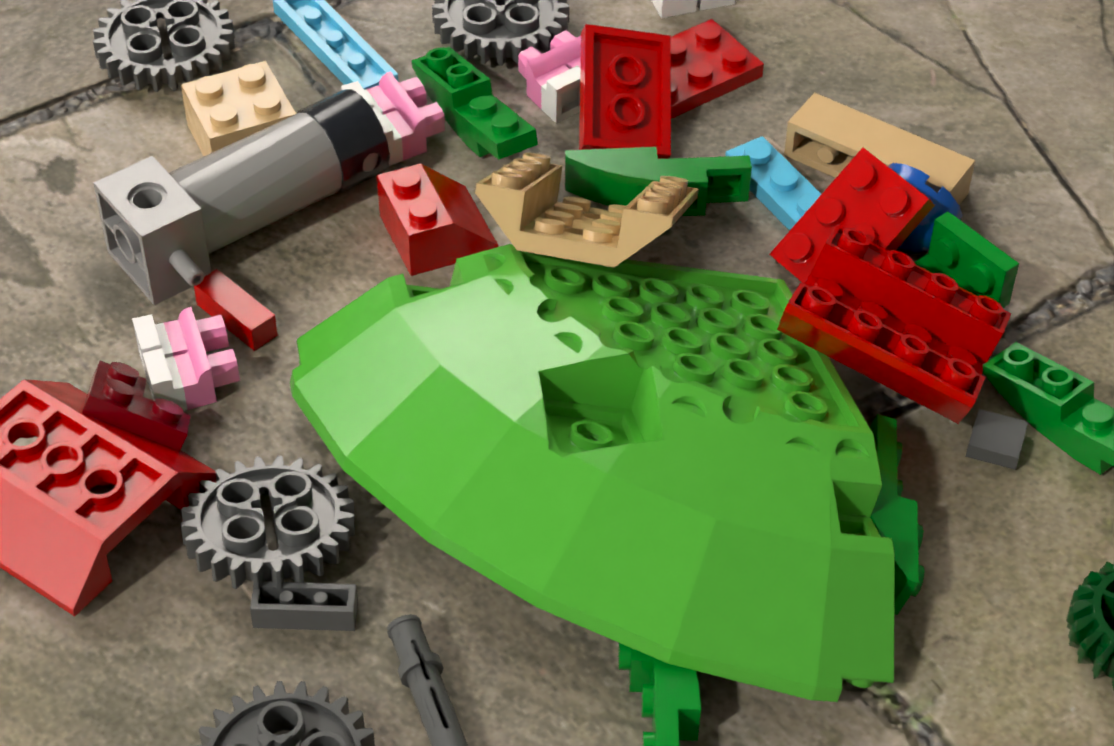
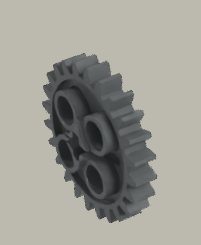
M120 0L121 9L109 7L107 9L108 17L99 18V28L93 30L95 55L99 61L100 68L107 69L110 79L119 76L120 83L123 86L135 81L137 90L143 89L147 84H153L154 92H158L163 84H169L170 88L176 91L178 82L184 81L187 83L194 81L196 76L201 78L210 76L209 69L221 71L223 69L222 61L230 60V50L235 49L233 21L229 19L227 9L220 10L218 0L209 3L207 0H136L135 2ZM159 18L165 20L172 54L171 60L164 59L157 19Z
M434 0L435 4L432 5L435 34H440L441 44L451 43V48L456 52L465 50L466 60L473 58L475 55H480L481 64H486L491 57L497 58L499 65H503L506 58L510 57L518 64L520 52L530 47L548 52L550 51V42L554 36L566 30L568 31L569 4H567V0Z
M259 456L254 460V467L250 468L236 461L235 472L232 474L217 469L215 470L217 482L201 480L199 482L201 493H189V506L183 507L181 510L183 519L181 523L183 545H186L187 557L189 559H196L199 572L212 569V577L215 582L230 575L232 588L235 589L241 586L245 580H251L254 590L261 589L263 581H272L277 590H282L283 582L286 578L291 577L295 582L304 583V573L307 571L321 577L324 575L323 562L337 565L340 562L339 551H349L350 536H355L354 501L349 499L348 486H338V478L335 473L323 476L322 465L320 464L305 470L302 458H298L291 466L284 465L283 457L277 456L272 465H265L263 459ZM261 494H268L270 497L273 527L277 541V550L275 551L269 550L267 545L264 515L261 509Z
M277 681L273 695L266 696L257 685L253 687L254 700L246 703L236 695L232 696L234 712L231 714L215 709L213 716L216 728L201 726L199 728L201 745H195L375 746L373 729L365 728L363 712L359 710L349 713L347 697L343 696L330 704L328 687L323 686L312 697L307 694L305 681H301L298 684L294 694L286 693L282 681ZM290 730V732L286 734H275L278 731Z

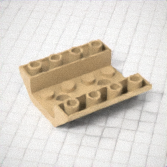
M523 153V159H513L509 164L503 165L499 170L493 171L491 175L477 182L475 194L516 250L615 268L671 228L697 199L699 189L687 187L688 180L660 176L659 182L652 181L627 206L609 205L608 210L590 207V200L578 197H564L563 202H558L563 165L551 164V157L548 155Z

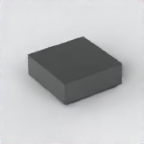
M978 409L965 457L1016 470L1028 422Z

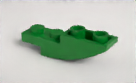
M435 48L428 51L425 56L411 60L412 68L424 85L433 103L437 102L444 112L445 121L478 157L491 153L500 160L538 145L536 129L492 94L490 78L452 48Z
M656 147L565 150L564 185L566 191L582 198L607 206H627L652 181L659 182L660 176L679 177L688 180L687 187L699 189L697 199L682 216H705L706 203L748 202L752 166L749 155L658 159Z
M1018 342L1013 343L983 364V374L1016 412L1039 433L1076 461L1099 475L1114 466V408L1094 398L1093 381Z
M877 414L869 428L874 435L882 487L870 518L881 537L892 538L895 553L894 614L898 615L909 597L918 595L923 584L925 570L923 565H919V549L923 540L924 529L922 525L918 524L917 501L901 497L903 482L897 479V467L902 455V443L897 442V419Z
M619 643L618 668L619 670H629V692H641V717L652 718V732H643L642 746H679V740L698 741L701 702L696 671L665 663Z

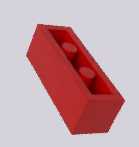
M218 269L206 275L200 284L194 286L197 305L211 317L222 315L226 329L253 351H256L278 336L275 314Z

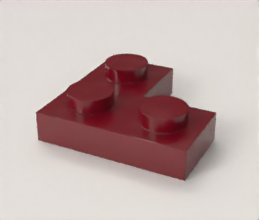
M100 360L92 377L82 413L180 452L188 435L190 415L183 413L184 411L179 405L169 400L158 398L153 401L143 397L147 379L139 376V372L133 367L121 362L108 364Z

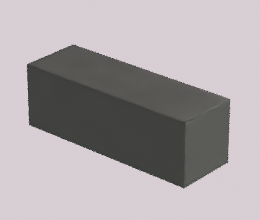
M263 581L261 589L254 590L253 587L250 606L253 628L355 631L358 609L356 584L283 582L282 590H277L274 582Z

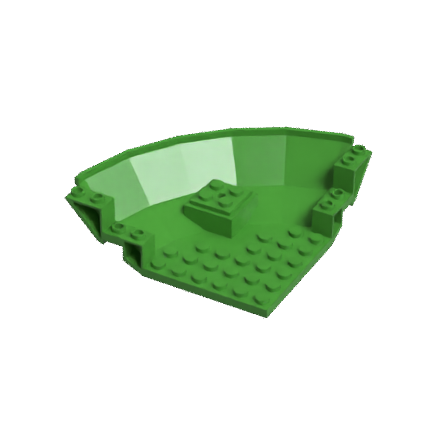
M507 244L457 258L450 287L439 289L407 285L404 274L388 277L297 338L300 365L292 370L290 379L292 397L340 467L427 542L535 607L665 663L808 700L838 702L842 691V679L860 688H869L874 684V681L894 682L895 553L892 538L881 537L870 518L882 487L874 435L829 357L777 330L783 312L792 297V293L784 280L629 259L624 260L614 268L518 251L513 244Z

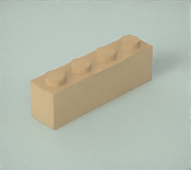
M815 92L788 121L784 156L836 178L861 148L864 147L887 166L892 163L906 164L930 176L925 182L926 185L937 193L943 186L951 193L959 205L969 193L975 160Z

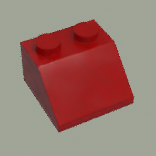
M423 164L377 175L380 217L410 276L453 265L456 263L457 258L499 247L465 185Z

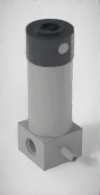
M344 89L298 110L295 115L172 172L168 173L153 156L148 157L93 182L107 252L153 305H156L200 284L204 277L211 273L210 253L330 195L340 194L385 172L389 167L390 153L382 125L372 107L353 89Z

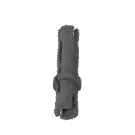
M412 614L396 618L388 625L387 633L392 640L400 661L398 674L402 684L411 690L431 746H468L454 706L450 701L441 677L444 669L439 655L431 652L421 626L420 618Z

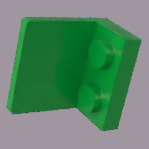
M949 211L935 219L929 252L914 262L916 265L932 273H942L951 277L958 283L959 287L977 296L984 295L996 300L1003 308L1010 304L1019 267L1017 261Z

